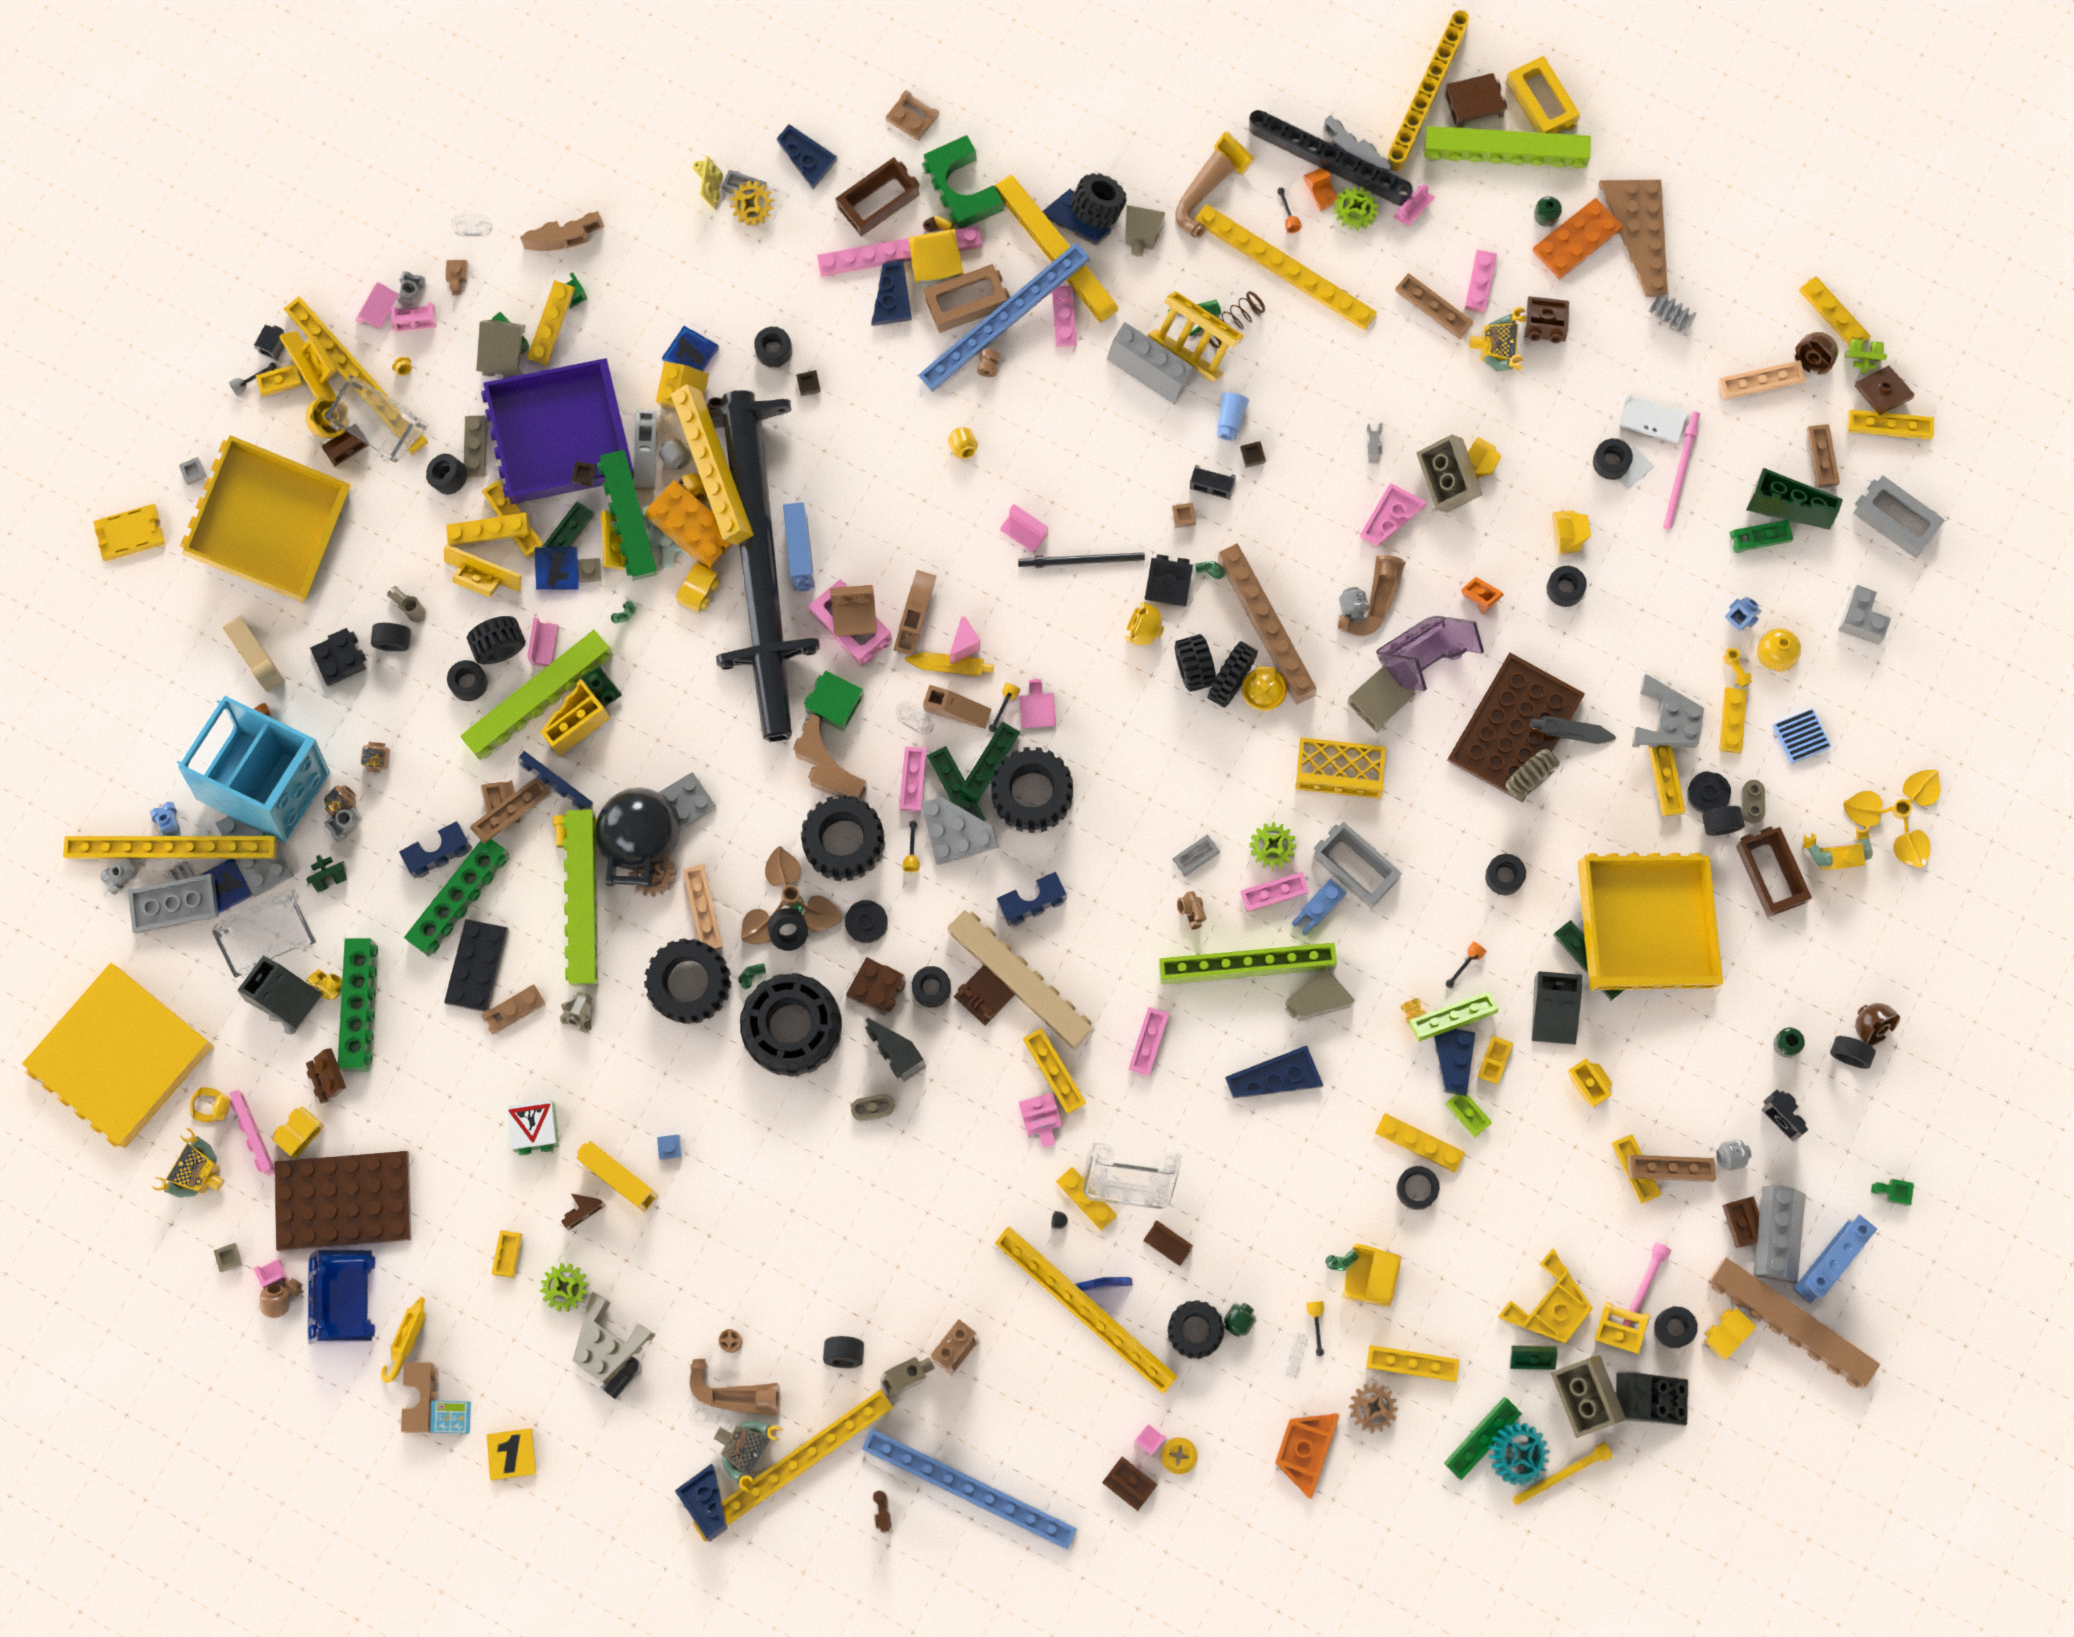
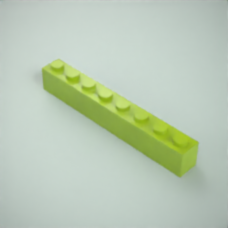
M1427 126L1424 135L1423 158L1431 160L1449 159L1451 161L1470 160L1474 163L1487 161L1493 164L1504 162L1513 165H1552L1557 168L1570 166L1581 169L1587 167L1590 160L1591 136Z
M593 629L461 734V739L479 761L482 758L489 757L493 753V749L498 745L508 742L513 733L523 730L527 726V722L532 718L539 717L550 704L557 703L561 695L566 691L573 690L577 686V682L582 679V675L590 672L599 664L607 663L611 655H613L611 648Z
M593 809L566 810V817H563V828L567 830V838L563 839L564 851H567V859H564L563 862L564 872H567V881H564V893L567 894L568 902L564 903V914L568 916V924L564 925L565 937H568V946H565L564 950L565 959H568V967L565 968V980L569 981L571 986L598 985L596 813Z
M1335 942L1159 958L1158 965L1160 984L1167 985L1322 971L1326 967L1328 970H1333L1337 966Z

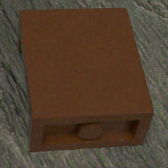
M1494 73L1446 85L1445 97L1455 128H1464L1467 121L1498 114L1499 118L1504 116L1507 102L1505 97L1502 98L1501 84L1499 79L1496 80Z

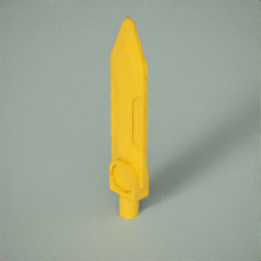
M921 652L914 654V656L905 657L906 662L921 670L971 676H982L983 672H994L993 664H984V659L966 657L956 663H950L949 654Z

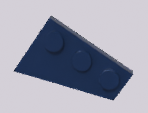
M790 124L776 138L779 146L813 190L838 160L835 154Z
M1071 188L1042 211L1057 226L1074 232L1078 237L1096 246L1112 233L1110 227H1092L1076 217L1077 214L1073 213V207L1070 205L1071 197L1074 193Z
M903 260L883 263L871 326L912 320Z
M1453 1029L1434 1036L1435 1051L1438 1056L1444 1092L1462 1096L1467 1095L1476 1032Z
M711 1463L674 1490L708 1542H711L728 1529L716 1470Z

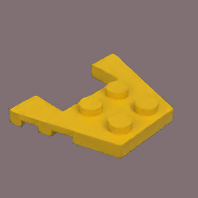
M1552 1248L1539 1265L1557 1279L1555 1284L1530 1315L1510 1300L1497 1317L1565 1344L1593 1308L1569 1274L1566 1266L1561 1262L1557 1252Z

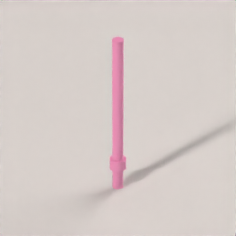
M1692 412L1689 426L1685 429L1684 436L1686 438L1663 528L1667 530L1672 528L1693 441L1697 438L1699 412Z

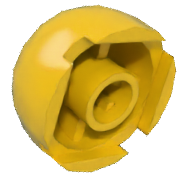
M320 397L313 401L306 410L305 421L307 427L319 438L330 439L340 436L349 425V419L347 420L346 415L348 413L347 408L336 397Z
M1140 602L1141 608H1135L1130 617L1126 630L1131 631L1129 636L1125 635V639L1132 644L1141 646L1149 645L1156 638H1160L1163 634L1164 626H1162L1160 612L1152 605Z
M1775 628L1768 631L1761 637L1758 643L1757 656L1760 663L1769 670L1770 668L1777 670L1776 672H1783L1792 668L1801 655L1799 638L1794 632L1786 628Z

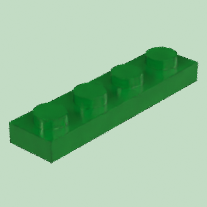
M1503 1397L1443 1464L1457 1479L1462 1481L1490 1450L1489 1446L1495 1444L1492 1438L1500 1437L1497 1431H1505V1425L1512 1426L1522 1413L1508 1398Z

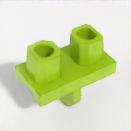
M1852 339L1849 350L1844 353V358L1861 359V362L1854 361L1853 367L1860 368V374L1865 375L1868 369H1875V363H1869V361L1882 362L1887 360V354H1884V342L1872 341L1870 351L1866 352L1863 351L1864 340Z

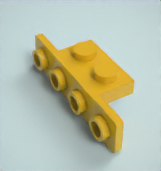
M297 331L281 334L280 340L315 398L318 399L325 396L337 398L328 383L336 372V368L317 337H309L304 343Z
M449 545L444 547V562L459 568L452 577V583L491 598L500 585L517 592L521 590L522 575L461 551L458 548Z

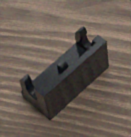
M1195 464L1189 489L1230 500L1236 475L1227 476L1201 469L1199 465Z

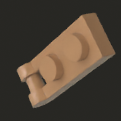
M535 984L496 1007L481 1014L484 1022L487 1021L490 1026L488 1029L493 1035L546 1003ZM500 1014L503 1020L497 1022L495 1017Z

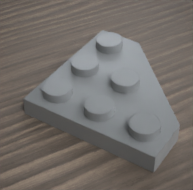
M944 797L922 802L936 865L946 864L999 848L995 828Z

